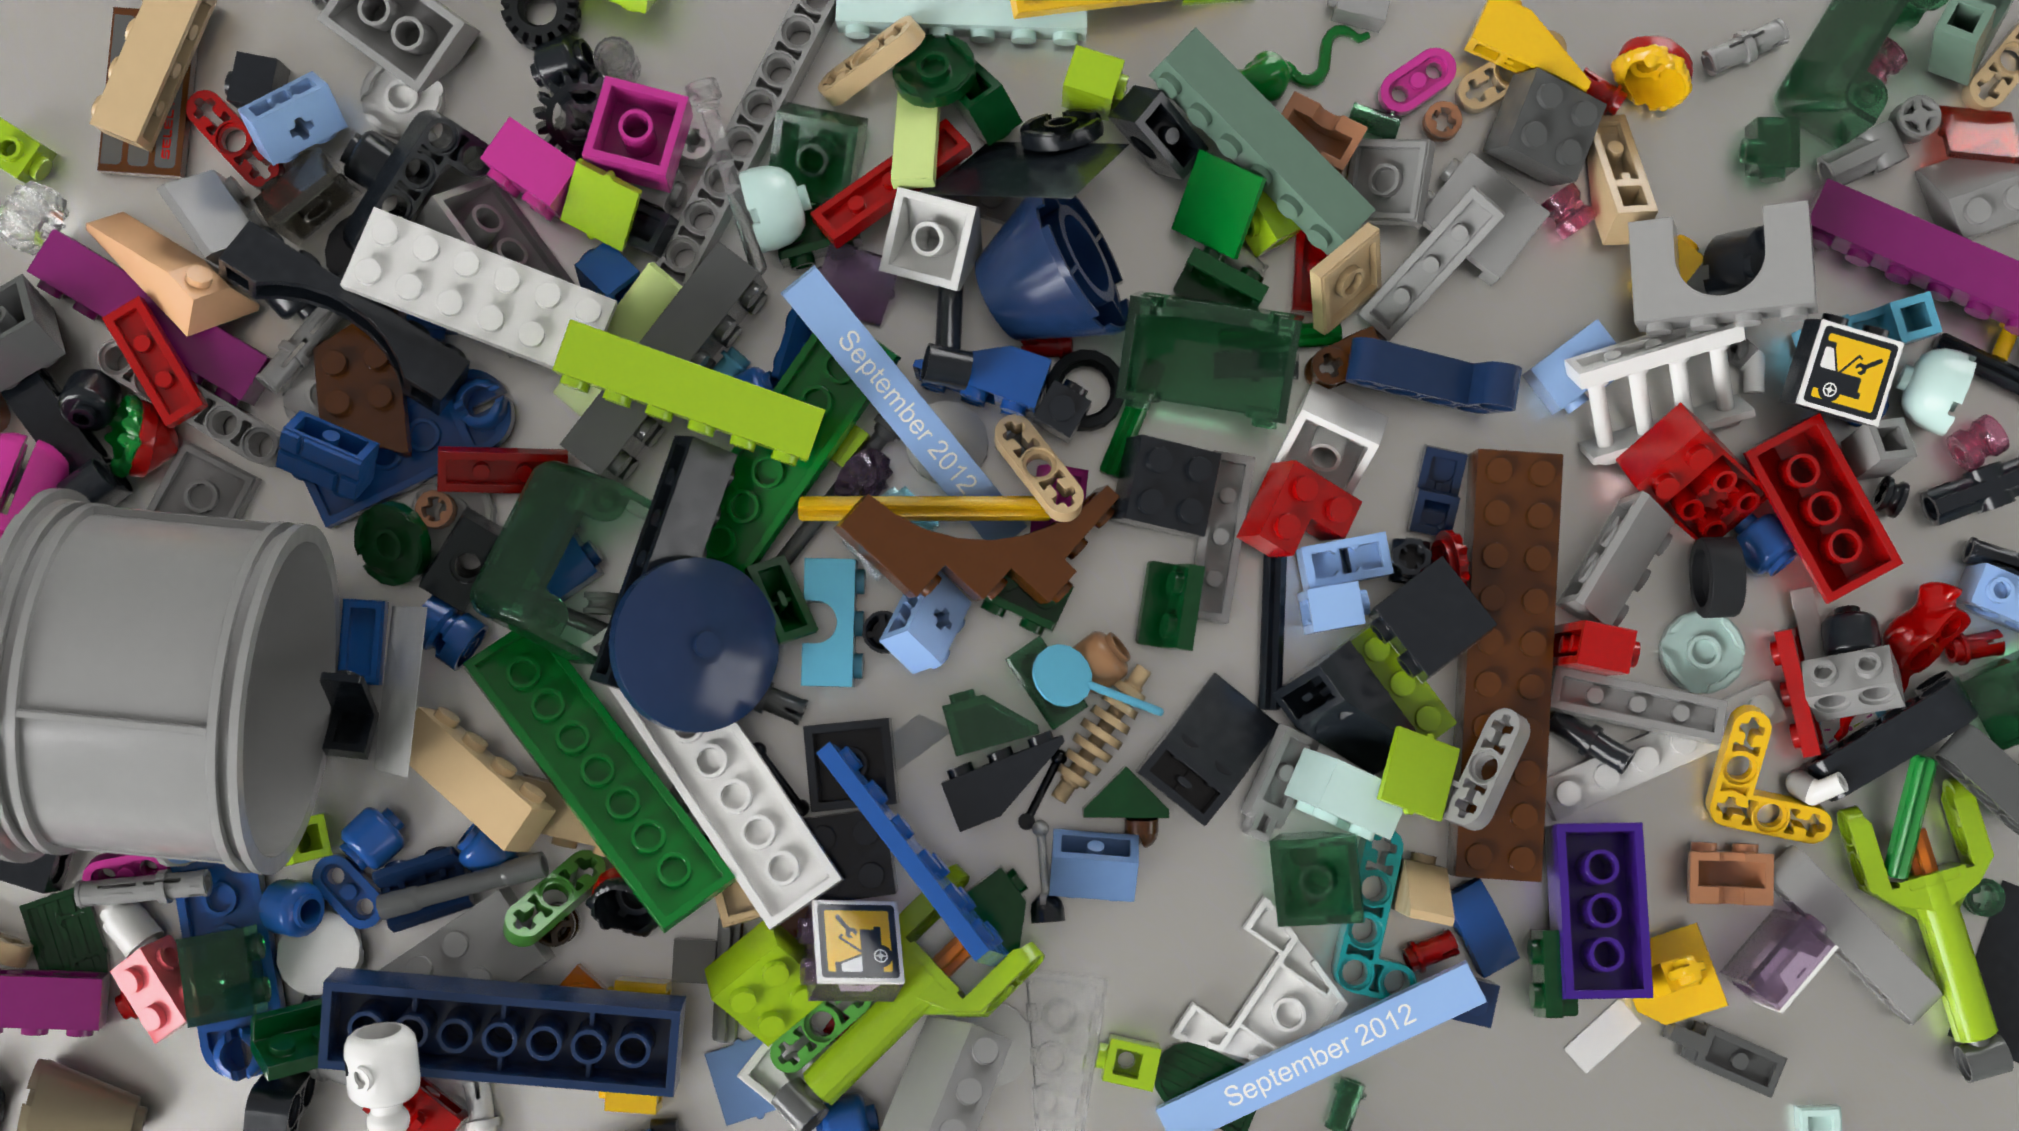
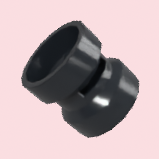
M878 611L871 614L863 625L862 636L865 643L870 649L880 654L891 653L879 642L893 615L889 611Z

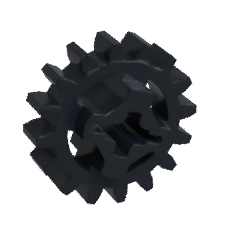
M579 68L576 78H571L569 73L563 70V81L560 83L549 78L547 80L551 89L549 94L540 91L537 93L539 101L544 106L533 108L534 116L543 120L535 125L538 134H548L544 140L554 147L558 144V150L565 155L572 151L576 161L579 158L583 159L582 152L586 140L573 139L575 137L587 138L590 125L585 120L582 121L578 117L574 118L569 105H572L575 110L586 113L591 124L603 84L601 73L596 72L591 79H588L584 68ZM574 90H588L585 94L571 92ZM556 103H558L561 107V113L555 119L556 123L553 125V110Z

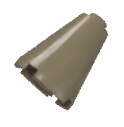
M38 1059L28 1082L27 1089H30L26 1104L22 1103L17 1131H143L148 1107L141 1106L142 1098L53 1060Z

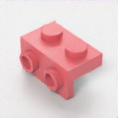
M171 935L162 937L139 948L110 971L155 1044L168 1038L193 1018L214 1007V1002Z

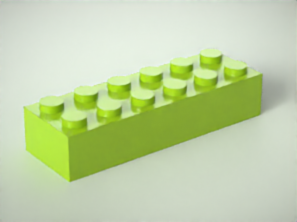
M572 319L569 320L552 369L558 375H561L559 383L587 394L590 386L604 391L602 398L606 401L629 409L632 401L646 405L645 413L649 416L669 423L672 422L674 416L689 421L687 428L691 431L712 438L715 430L731 435L729 444L754 452L756 445L773 450L771 459L794 467L797 465L798 459L804 462L808 460L825 410Z

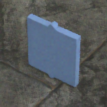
M757 1037L744 1041L741 1038H737L732 1045L704 1054L726 1126L753 1117L763 1119L765 1113L776 1110L773 1105L737 1077V1074L763 1043Z

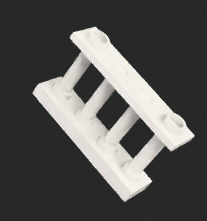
M1735 322L1717 324L1716 329L1704 332L1691 331L1690 327L1674 328L1673 333L1669 335H1644L1565 359L1567 376L1582 390L1588 389L1596 436L1578 442L1579 450L1594 466L1616 463V458L1659 422L1663 417L1652 418L1646 374L1650 369L1669 364L1675 407L1681 402L1710 430L1735 427L1743 420L1756 417L1755 409L1738 394L1733 395L1727 349L1730 348L1731 344L1746 340L1744 327L1736 326ZM1709 352L1716 401L1693 407L1686 362L1691 356ZM1627 376L1629 378L1636 425L1612 432L1605 386L1608 385L1609 381Z

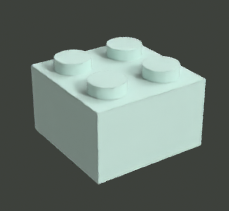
M1305 747L1284 792V795L1298 800L1295 809L1371 842L1375 834L1391 840L1403 813L1402 808L1377 799L1381 778L1340 759Z

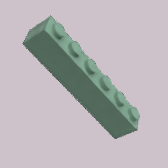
M1196 27L1149 74L1156 82L1158 89L1166 97L1171 98L1187 114L1188 119L1193 125L1201 128L1217 144L1219 151L1224 156L1232 159L1238 166L1267 178L1263 191L1277 204L1281 214L1292 219L1307 235L1310 243L1316 248L1321 249L1327 256L1349 239L1376 210Z

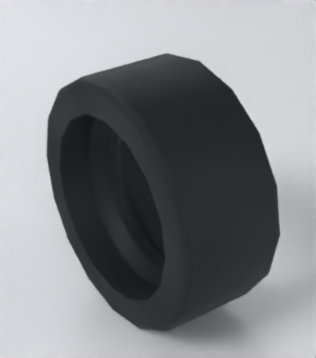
M1080 349L1064 355L1054 364L1047 378L1046 393L1054 379L1062 383L1065 376L1075 368L1085 366L1101 371L1108 380L1110 398L1106 406L1099 412L1086 415L1077 430L1091 432L1105 427L1117 417L1125 399L1126 383L1121 369L1111 357L1097 350Z
M1732 536L1701 537L1695 541L1692 548L1689 568L1690 591L1693 605L1698 615L1702 618L1735 617L1741 613L1744 606L1747 584L1745 559L1738 540Z

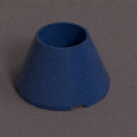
M1074 196L1072 199L1025 197L975 261L976 279L984 301L1000 327L1014 340L1026 341L1115 335L1123 332L1130 325L1131 312L1129 300L1127 298L1122 301L1120 300L1116 286L1117 283L1123 280L1117 263L1096 222L1077 196Z

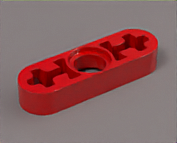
M200 90L190 96L186 104L187 117L250 185L260 191L268 192L277 189L285 178L283 163L273 166L258 152L243 120L228 103L209 90ZM205 103L213 106V112L224 122L217 126L209 118L203 116L204 112L201 107ZM235 130L243 131L246 135L244 147L236 152L228 151L225 144L228 134ZM253 155L264 165H269L268 171L271 175L267 179L258 176V169L248 161Z

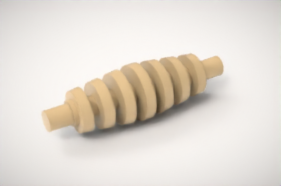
M1137 664L1128 679L1125 678L1124 681L1118 680L1113 686L1119 689L1121 693L1144 701L1146 697L1141 694L1143 691L1142 687L1151 675V672ZM1103 695L1101 698L1111 704L1107 711L1096 704L1090 710L1101 718L1099 723L1095 725L1084 717L1080 725L1090 731L1091 735L1086 739L1077 732L1075 733L1072 740L1082 746V749L1077 753L1068 747L1065 756L1073 762L1070 767L1060 763L1057 771L1062 774L1060 776L1061 780L1051 794L1053 797L1066 804L1075 788L1078 789L1080 786L1086 789L1091 782L1083 777L1088 771L1097 776L1102 770L1093 764L1095 758L1098 757L1108 763L1113 757L1102 749L1105 743H1108L1117 750L1120 749L1123 743L1111 734L1116 728L1125 735H1128L1130 727L1120 720L1124 714L1135 720L1138 714L1129 704Z

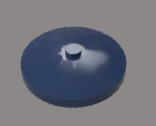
M702 557L683 558L662 563L641 575L627 589L615 610L609 633V657L615 680L632 707L649 721L661 727L692 733L710 732L727 727L742 719L756 707L773 680L779 654V644L774 629L776 625L774 613L759 587L742 571L727 563Z

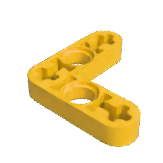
M1754 705L1737 707L1728 718L1706 794L1705 805L1708 813L1717 824L1725 827L1803 843L1816 844L1823 841L1832 830V820L1820 804L1811 806L1792 796L1755 789L1770 739L1772 725L1769 718L1759 707ZM1751 717H1754V720L1759 725L1758 729H1750L1746 740L1751 747H1754L1753 750L1743 746L1746 735L1740 727L1741 723H1749ZM1745 756L1749 759V767L1745 773L1731 775L1727 772V764L1733 757ZM1728 797H1731L1737 806L1747 808V818L1745 819L1746 815L1739 808L1728 807L1726 812L1722 813L1717 805L1718 802L1725 803ZM1767 804L1779 806L1780 813L1776 820L1770 823L1758 821L1757 813L1761 807ZM1790 809L1798 819L1809 820L1812 814H1814L1819 820V824H1811L1809 830H1806L1800 821L1790 819Z

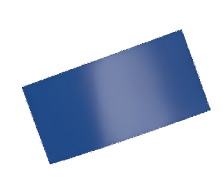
M1473 878L1452 890L1451 896L1455 916L1453 928L1463 938L1476 972L1483 978H1486L1520 959L1503 918L1480 878Z

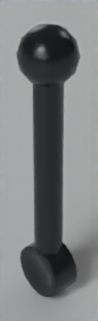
M761 742L753 743L800 815L805 816L810 810L809 803L797 796L767 756L766 746Z
M1058 749L1051 757L1052 763L1027 812L1019 817L1018 824L1023 830L1032 829L1035 823L1034 815L1060 763L1065 764L1067 761L1066 752L1062 749Z

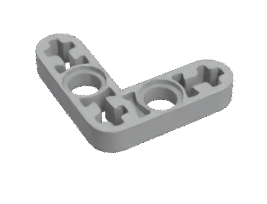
M1508 708L1496 710L1490 715L1460 780H1452L1443 819L1473 831L1483 829L1489 824L1529 740L1531 731L1530 724L1526 718ZM1505 726L1514 727L1511 734H1503V728ZM1496 745L1501 749L1504 748L1503 754L1494 750V746ZM1496 759L1498 763L1497 772L1490 779L1483 780L1481 775L1482 767L1487 761ZM1476 785L1486 790L1485 793L1474 790ZM1469 804L1477 806L1474 814L1466 812Z

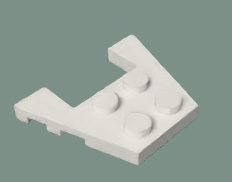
M1264 896L1242 928L1278 952V955L1230 1026L1225 1025L1191 1002L1170 1033L1174 1038L1253 1061L1337 1021L1348 1006V1002L1277 911L1273 903Z

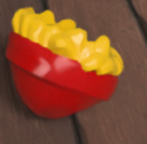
M1652 35L1632 38L1622 46L1617 58L1611 63L1614 80L1618 86L1620 84L1624 86L1622 90L1628 93V100L1634 102L1637 106L1646 103L1650 111L1659 109L1663 112L1668 108L1672 109L1681 104L1692 91L1693 62L1690 55L1676 41L1668 37Z

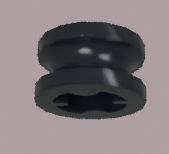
M1885 476L1879 483L1872 499L1871 506L1874 511L1878 513L1885 510L1888 517L1896 518L1906 504L1910 485L1904 481L1896 484L1893 477Z

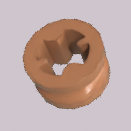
M1436 102L1430 106L1423 117L1422 129L1424 134L1434 142L1443 143L1451 140L1462 126L1463 118L1461 111L1451 102ZM1440 113L1447 114V122L1452 124V129L1449 126L1444 131L1436 129L1437 122L1432 119V115L1434 114L1438 118Z
M429 490L418 498L415 504V511L427 527L444 529L455 521L458 507L455 500L449 494L437 492V490ZM439 498L438 503L446 504V511L440 513V520L434 521V516L427 515V509L433 507V500Z

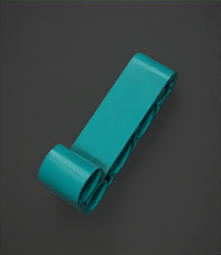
M1394 831L1391 840L1384 838V841L1390 843L1389 851H1382L1378 861L1379 864L1387 866L1386 872L1373 867H1366L1367 861L1377 863L1378 850L1372 848L1373 841L1371 842L1362 837L1359 840L1331 962L1333 979L1341 987L1353 993L1378 999H1384L1417 983L1415 974L1409 967L1399 961L1380 956L1403 855L1404 844L1401 836L1396 831ZM1376 834L1373 840L1377 841L1382 839L1381 836ZM1377 876L1382 884L1380 894L1375 898L1366 899L1362 893V884L1367 877ZM1360 918H1368L1372 924V932L1364 940H1356L1352 934L1353 924ZM1359 960L1363 966L1361 977L1353 982L1345 981L1342 975L1344 965L1348 961ZM1393 970H1401L1404 976L1402 987L1394 992L1387 991L1384 985L1386 975Z

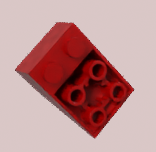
M1681 402L1615 459L1635 488L1649 494L1675 523L1695 541L1701 537H1724L1767 500L1755 475Z

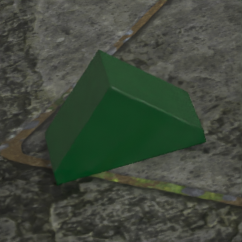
M785 555L745 568V575L759 587L771 606L776 620L774 629L779 645L817 633L819 629Z
M1124 765L1082 807L1083 818H1169V809Z

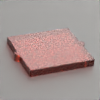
M1939 105L1942 113L1940 128L1937 134L1943 138L1947 157L2019 164V132L2016 131L2011 112L1981 111L1973 108Z

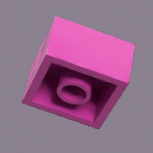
M605 76L583 148V159L606 172L609 170L614 171L616 177L626 182L671 193L693 118L689 97Z
M509 116L480 157L490 168L486 175L512 197L517 199L520 193L523 194L521 199L529 204L534 212L547 221L551 222L554 217L560 220L576 161Z

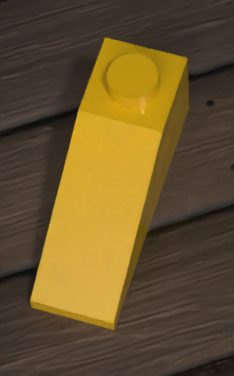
M1520 0L1486 1L1464 48L1465 51L1516 74L1540 68L1586 93L1591 81L1531 9L1522 6Z

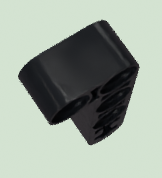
M435 110L419 112L409 124L343 229L345 245L351 251H355L373 207L382 210L384 201L392 195H397V204L389 213L411 221L447 163L472 178L485 176L490 168L480 157L489 145ZM441 123L443 126L441 136L437 140L430 142L428 139L430 129L434 125ZM472 146H476L477 154L471 162L464 164L463 155L465 151ZM419 159L420 168L418 172L411 177H406L405 169L411 161Z
M44 368L22 379L16 387L2 391L1 395L35 442L41 440L53 445L68 461L69 475L57 484V488L78 491L91 503H102L113 507L133 493V488L126 477L118 478L113 474L111 469L112 458L92 431H84L75 427L62 417L58 408V400L62 389Z
M1948 670L1937 673L1918 685L1914 690L1917 695L1905 702L1906 707L1892 709L1830 746L1823 754L1814 756L1806 763V768L1818 780L1836 772H1840L1844 776L1848 784V791L1829 799V801L1833 802L1844 798L1963 728L1978 716L1979 713Z
M308 1072L267 1081L264 1074H262L250 1090L245 1107L243 1131H299V1120L311 1103L316 1080Z

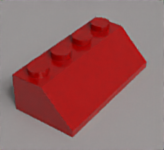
M1820 413L1798 421L1743 453L1826 604L1904 564Z

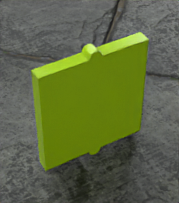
M579 158L574 167L560 220L586 233L589 239L593 240L596 238L622 252L626 247L643 190L616 177L614 171L609 170L606 172Z
M1396 726L1377 799L1402 808L1406 815H1413L1415 813L1437 822L1442 821L1460 749L1434 739L1432 733L1423 735L1402 726Z

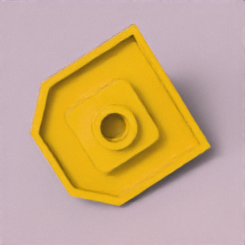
M1698 923L1650 938L1653 998H1632L1638 1012L1664 1025H1668L1729 1006Z

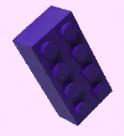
M1643 822L1566 823L1545 827L1550 930H1559L1563 999L1653 998Z

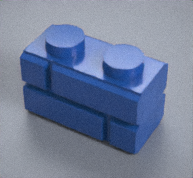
M300 410L281 431L280 450L277 455L276 467L291 473L298 480L310 481L325 487L338 497L356 500L374 478L375 461L378 457L380 443Z

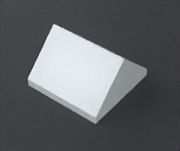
M897 187L879 271L960 291L974 267L976 259L983 251L979 207Z

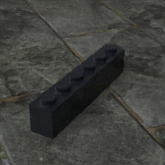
M674 436L589 680L620 690L615 680L609 657V633L615 610L627 589L650 569L671 560L692 557L706 558V544L711 529L717 525L720 519V503L725 489L730 486L735 475L734 463L737 454L694 436Z

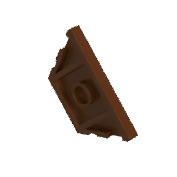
M392 308L394 313L398 315V310ZM351 323L313 348L319 418L380 443V448L396 452L399 456L405 458L413 457L407 396L402 393L397 375L387 357L374 341Z

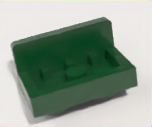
M1194 247L1173 288V292L1239 329L1247 328L1269 289V286L1262 283L1264 278L1249 268L1241 267L1239 271L1225 263L1227 258L1212 248L1204 247L1202 251Z
M1531 930V939L1527 943V957L1529 964L1532 965L1533 982L1529 985V1003L1531 1008L1534 1009V1016L1542 1018L1577 1016L1578 999H1563L1559 930Z

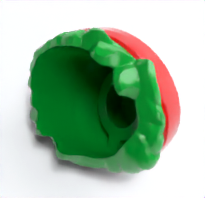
M134 394L126 395L117 409V415L109 424L112 430L104 436V440L112 446L114 457L111 461V469L115 476L118 478L126 476L144 478L149 472L155 470L176 455L179 448V439L175 428L166 427L152 403L142 400Z

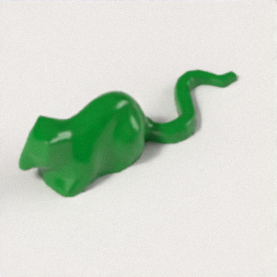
M1335 25L1330 28L1322 38L1318 66L1312 73L1304 74L1299 72L1290 61L1284 60L1283 57L1273 51L1260 52L1244 69H1239V71L1269 102H1275L1283 96L1289 82L1304 89L1316 88L1324 82L1330 70L1332 45L1335 39L1345 36L1356 43H1362L1370 39L1369 32L1359 34L1346 25Z

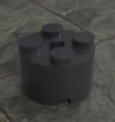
M1764 225L1717 235L1710 241L1704 252L1702 265H1709V279L1703 280L1706 294L1716 296L1731 294L1743 289L1755 279L1765 259Z

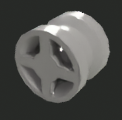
M1916 95L1898 105L1890 113L1888 120L1891 119L1903 144H1913L1932 134L1939 127L1942 112L1934 99L1926 95ZM1912 121L1913 124L1917 125L1916 128L1907 122Z

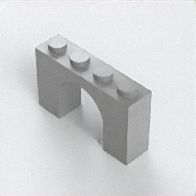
M1808 200L1762 206L1765 237V259L1762 268L1750 284L1737 292L1727 295L1716 296L1698 292L1682 279L1679 267L1677 228L1673 217L1628 222L1634 322L1639 332H1646L1648 336H1665L1673 333L1674 328L1690 327L1691 331L1704 332L1716 329L1717 324L1735 322V325L1739 327H1751L1762 324V319L1781 317L1783 322H1797L1806 320L1808 314L1818 313L1811 211Z

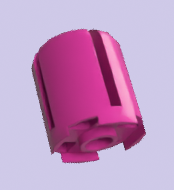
M15 432L0 433V538L15 514H19L31 500V497L45 489L57 488V484L69 475V463L66 458L53 445L38 440L31 453L7 515L3 514L28 447L26 444L28 436Z

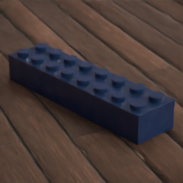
M337 967L323 982L318 1068L345 1071L344 1045L350 1034L356 1029L373 1023L397 1022L408 1026L416 1035L420 1077L674 1097L680 1081L686 996Z

